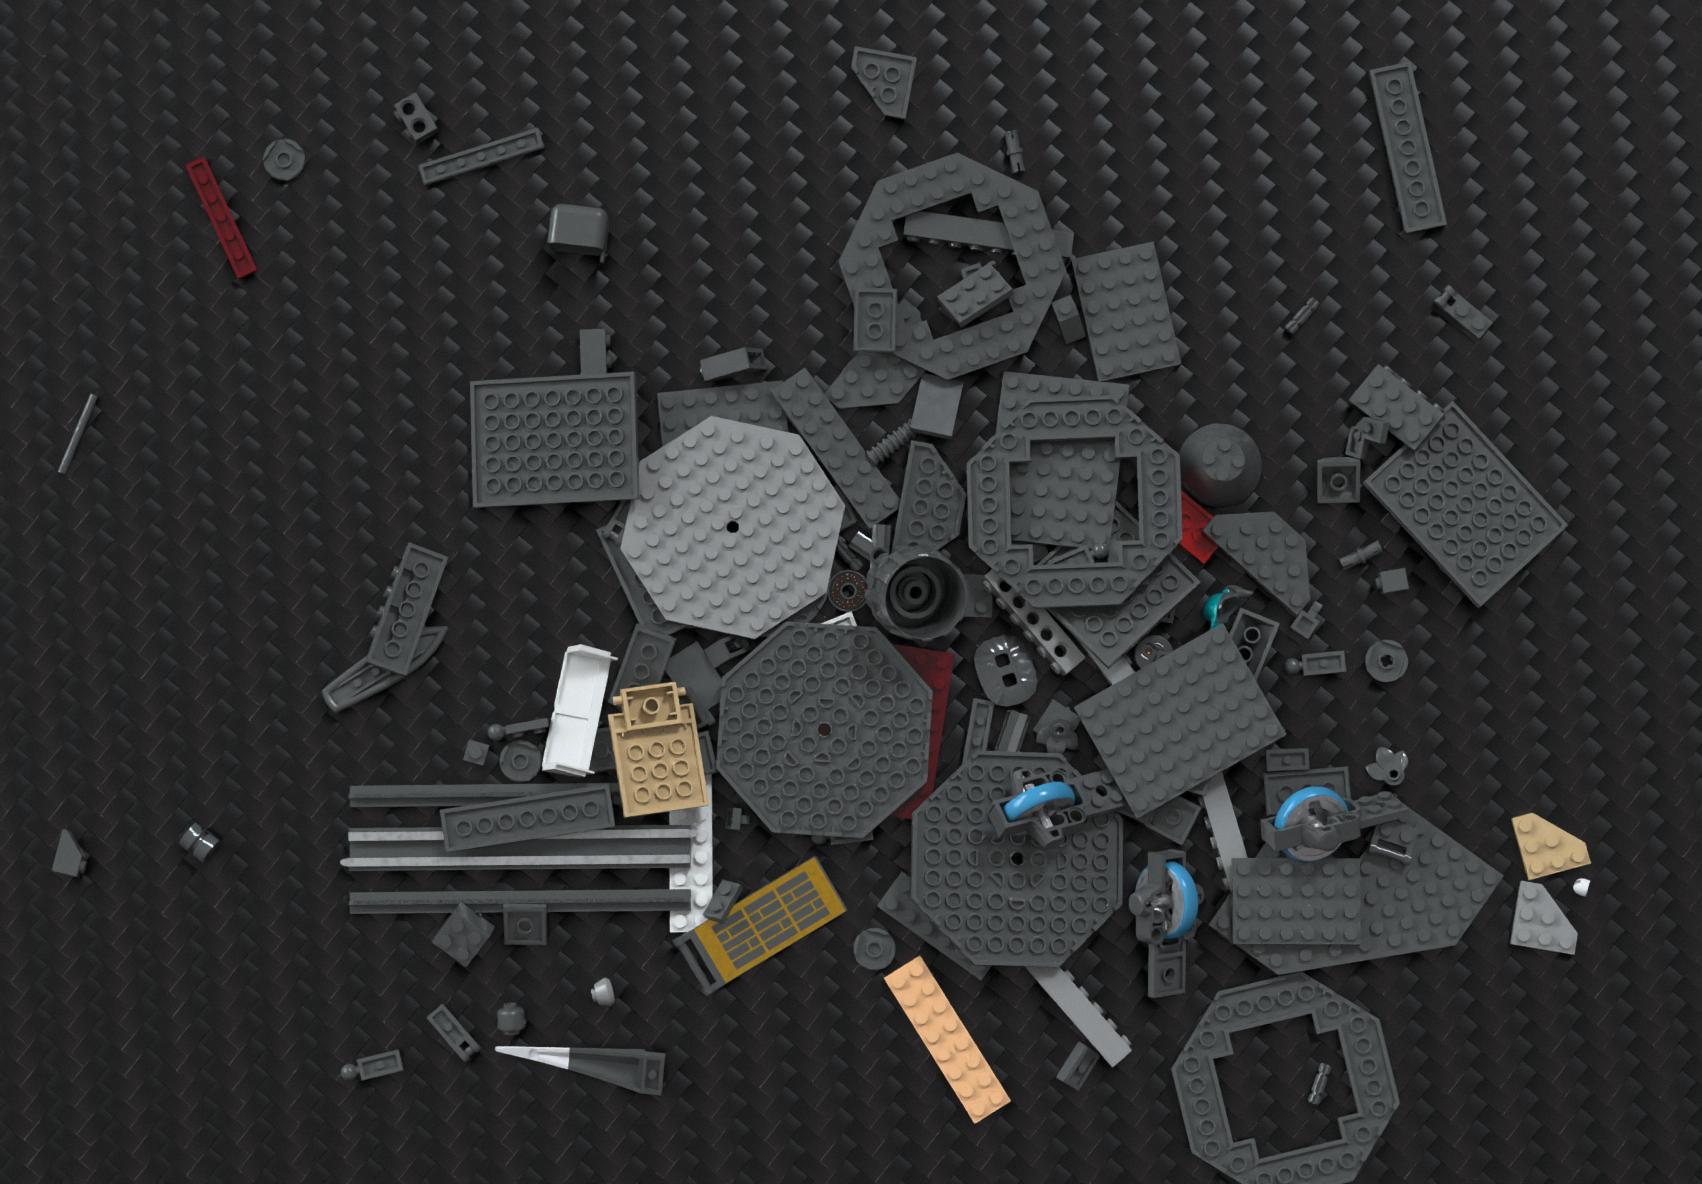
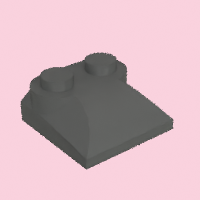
M1330 457L1317 460V503L1360 502V459Z

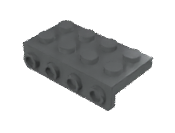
M1378 364L1349 401L1370 418L1389 422L1388 432L1416 452L1437 425L1446 419L1443 414L1444 409L1436 403L1431 405L1426 401L1428 399L1426 395L1419 390L1417 393L1410 389L1412 385L1403 378L1397 379L1393 376L1395 372L1386 365L1383 368Z

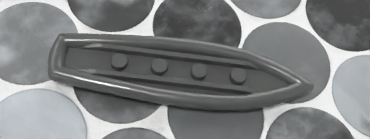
M447 626L423 628L406 676L413 673L433 655L449 630ZM365 656L322 690V695L328 707L335 713H338L381 692L405 677L366 663L367 656Z

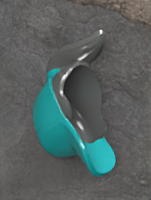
M1228 585L1222 593L1212 595L1206 601L1203 608L1204 618L1211 622L1210 630L1222 623H1228L1230 615L1238 607L1239 599L1249 598L1253 595V591L1245 590L1236 585Z

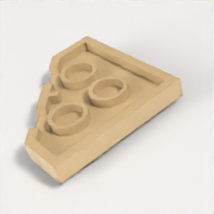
M1534 813L1511 818L1528 880L1591 864L1585 842Z

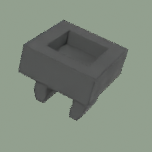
M727 808L725 829L740 830V824H749L750 816L741 815V808Z

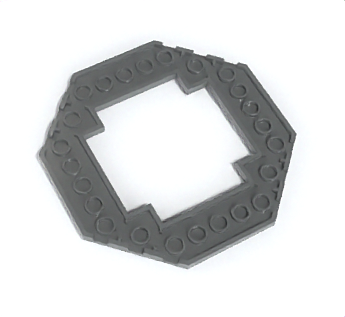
M954 153L878 180L839 259V265L854 304L855 288L893 289L879 250L883 246L898 242L892 221L968 194H972L978 213L997 206L999 207L1026 284L1013 289L1014 294L1008 297L1013 312L933 340L927 320L906 327L897 302L896 353L891 354L946 380L1027 353L1066 273V268L1039 192L959 153Z
M1114 395L1029 398L1016 414H1013L982 449L967 462L969 548L1034 609L1121 606L1183 540L1180 455ZM1115 438L1116 459L1137 458L1140 540L1118 541L1119 562L1034 565L1033 544L1012 545L1010 463H1031L1030 442Z
M1302 971L1218 991L1171 1068L1191 1153L1241 1184H1343L1353 1181L1400 1104L1380 1020ZM1311 1014L1316 1034L1337 1029L1357 1113L1337 1118L1342 1139L1259 1158L1254 1138L1233 1143L1213 1059L1234 1054L1229 1036L1231 1032Z

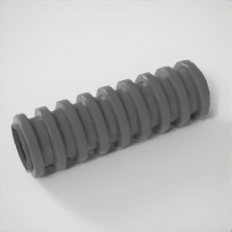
M911 419L908 420L907 424L903 423V427L899 426L897 431H892V435L888 434L887 438H883L881 443H876V447L872 446V450L865 451L875 466H878L879 462H884L885 457L888 459L889 454L893 455L895 450H900V446L904 447L905 443H909L911 438L915 439L916 434H921L910 431Z

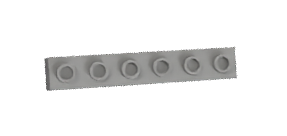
M992 569L981 578L984 589L988 593L992 592L997 598L996 603L999 607L1008 611L1011 621L1024 630L1023 634L1026 639L1035 643L1038 647V653L1051 662L1050 666L1056 674L1066 675L1086 658L1045 609H1034L1010 585H1008V592H1003L1000 589V582H1006ZM1014 598H1017L1022 602L1021 608H1017L1014 606ZM1029 614L1035 617V625L1027 621ZM1041 631H1046L1049 634L1048 641L1041 638ZM1055 647L1062 649V657H1058L1055 654Z

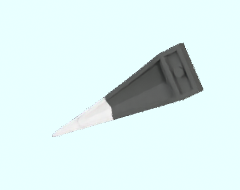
M495 1047L497 1052L572 1070L638 1093L662 1095L665 1053L647 1052L645 1049Z

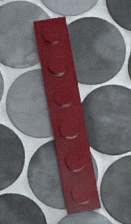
M202 157L185 165L237 278L240 280L257 272L258 269L206 158Z

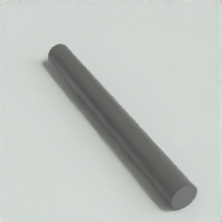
M89 395L59 466L58 472L66 474L98 396Z

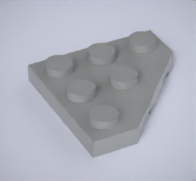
M1520 881L1510 944L1575 955L1578 933L1542 884Z

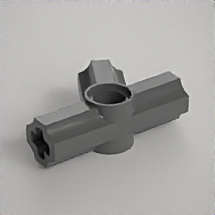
M873 524L872 540L858 531L848 546L870 561V569H876L878 563L874 560V554L877 551H883L887 554L890 552L891 525Z

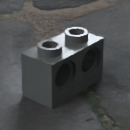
M416 92L394 104L397 109L394 114L399 123L404 121L407 129L404 131L410 141L414 139L419 144L439 132ZM413 106L415 111L411 115L404 114L405 108ZM418 124L426 126L425 130L421 133L415 132V127Z

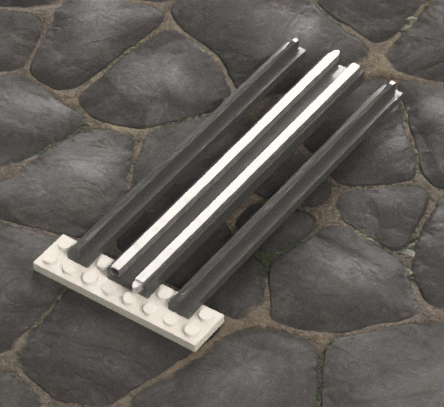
M712 774L705 776L709 806L670 811L669 825H621L453 852H446L442 827L349 828L350 858L340 861L341 865L349 867V871L670 868V889L350 892V914L452 913L460 902L474 912L477 910L480 913L503 912L504 904H547V912L670 911V932H688L708 920L704 917L703 913L713 897ZM619 783L350 786L349 794L350 807L468 806L610 784L612 804L622 805Z

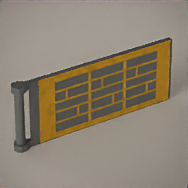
M813 856L735 903L724 924L708 919L687 933L677 937L672 942L675 947L680 949L701 984L703 994L707 996L847 911V908L817 857ZM690 938L716 982L709 983L685 943Z

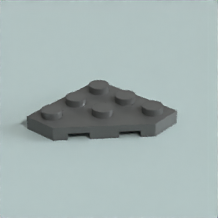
M855 46L851 65L853 72L885 117L906 120L917 57Z

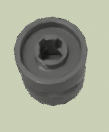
M194 823L181 838L179 845L187 851L192 850L193 856L203 863L212 854L220 841L211 834L206 835L205 829Z

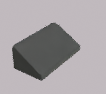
M1078 1042L1059 1071L1057 1078L1079 1091L1101 1055L1083 1043Z

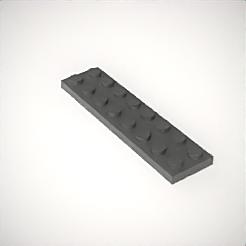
M1411 61L1369 70L1404 232L1409 234L1446 226V217Z
M803 368L770 392L868 530L873 527V524H878L899 509L900 499L878 468L866 455L865 450L806 368Z
M610 784L440 810L446 852L616 827Z

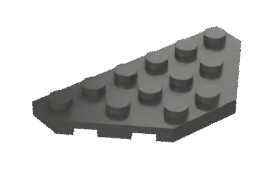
M903 299L899 307L906 327L921 322L920 311ZM859 352L824 395L838 409L899 404L926 370L891 353Z
M911 440L891 554L895 552L894 547L899 545H921L938 550L959 536L966 492L938 454L933 444Z
M1275 512L1215 515L1202 529L1201 532L1294 616L1298 615L1309 602L1310 588L1306 540Z

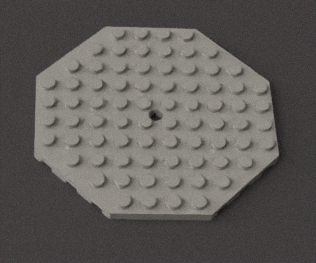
M710 416L639 462L640 500H631L620 549L666 621L755 640L827 593L845 504L800 435ZM729 522H736L739 525V530L736 533H730L727 530Z

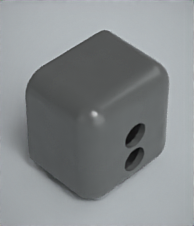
M570 204L555 205L550 215L547 239L549 249L559 252L601 256L600 263L604 264L610 226L607 213L603 209Z

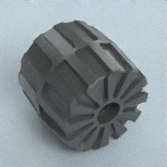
M899 545L894 547V553L890 555L887 553L881 554L875 560L878 566L876 569L868 571L865 580L870 584V589L865 591V599L867 605L872 609L874 618L889 632L904 639L931 642L933 638L945 637L951 633L952 628L958 621H962L966 613L964 611L966 600L969 599L968 589L965 588L963 582L964 575L961 570L944 554L921 545ZM917 586V595L911 597L910 589Z

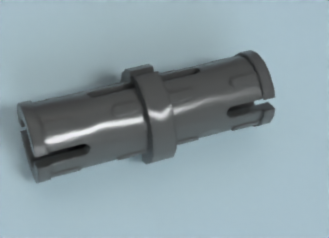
M1007 131L1004 135L1006 137L1007 156L1010 157L1012 174H1017V172L1019 174L1023 173L1026 170L1022 158L1023 148H1020L1018 131Z
M1375 541L1366 547L1355 549V552L1340 558L1339 561L1344 571L1355 565L1366 563V560L1383 553L1379 542Z

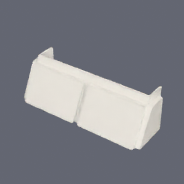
M581 644L567 648L554 703L555 709L552 713L544 751L542 771L578 778L594 774V771L589 770L610 663L611 661L618 660V658L610 656L611 652Z

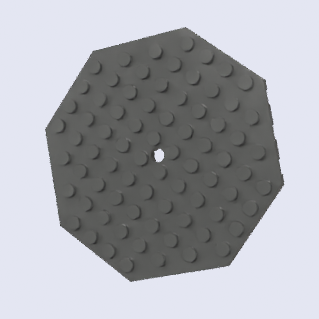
M786 621L722 677L716 769L773 833L864 838L927 782L933 691L877 627ZM821 724H828L830 726L831 732L829 735L822 736L819 734L818 728Z
M977 750L912 812L911 900L973 965L1058 968L1123 904V819L1118 813L1110 812L1085 819L1077 832L1065 835L1064 842L1050 850H1044L1029 834L1009 835L998 838L994 825L986 813L992 801L1012 796L1010 776L1020 769L1030 768L1036 775L1053 770H1061L1067 774L1069 779L1082 776L1066 761L1067 759L1061 753ZM1014 853H1019L1022 856L1023 861L1020 865L1013 863L1011 858Z

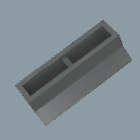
M1007 709L994 751L1020 752L1031 717Z

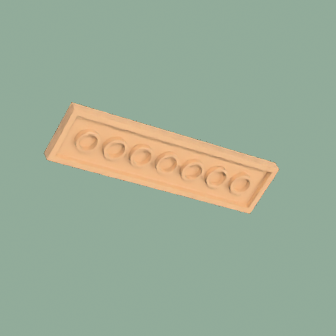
M921 956L916 957L884 978L974 1124L1011 1101Z

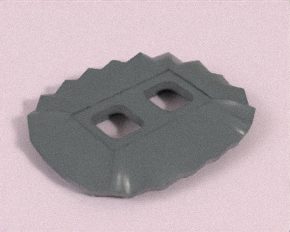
M1002 635L984 641L976 649L974 662L977 675L985 694L993 703L1007 707L1017 705L1028 700L1036 692L1038 681L1033 661L1024 643L1015 636ZM1006 654L1010 664L1001 668L998 667L995 657ZM1011 673L1014 674L1017 684L1005 687L1002 677Z

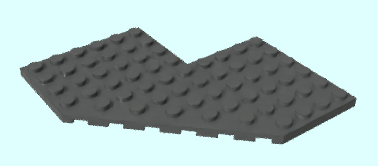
M1409 808L1408 817L1392 820L1419 829L1412 858L1408 866L1403 865L1401 861L1376 853L1374 855L1367 853L1368 846L1359 857L1361 886L1360 945H1235L1276 975L1454 946L1463 936L1504 875ZM1378 839L1377 845L1401 853L1405 852L1406 848ZM1265 842L1255 858L1290 857L1282 850L1275 852ZM1232 891L1208 924V926L1230 942H1232Z

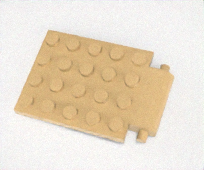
M676 682L620 689V696L613 697V704H621L622 713L609 714L608 720L624 818L709 806L693 703L679 704L678 696L686 695L685 687L677 688Z

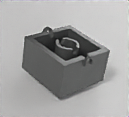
M460 902L436 933L432 943L467 967L490 937L495 926L485 920L479 911L476 910L474 912Z

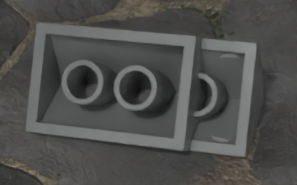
M1240 608L1230 636L1257 682L1280 623Z

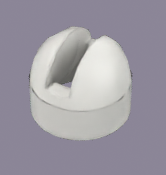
M1577 879L1573 885L1575 893L1585 897L1590 880Z

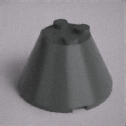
M1210 424L1201 427L1185 440L1180 449L1181 484L1190 497L1205 506L1220 508L1234 506L1245 500L1254 491L1260 480L1262 461L1259 449L1247 433L1235 426Z

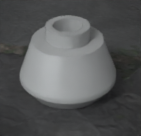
M603 978L594 984V989H591L593 1002L598 1001L599 1005L612 1006L615 1003V996L610 979Z

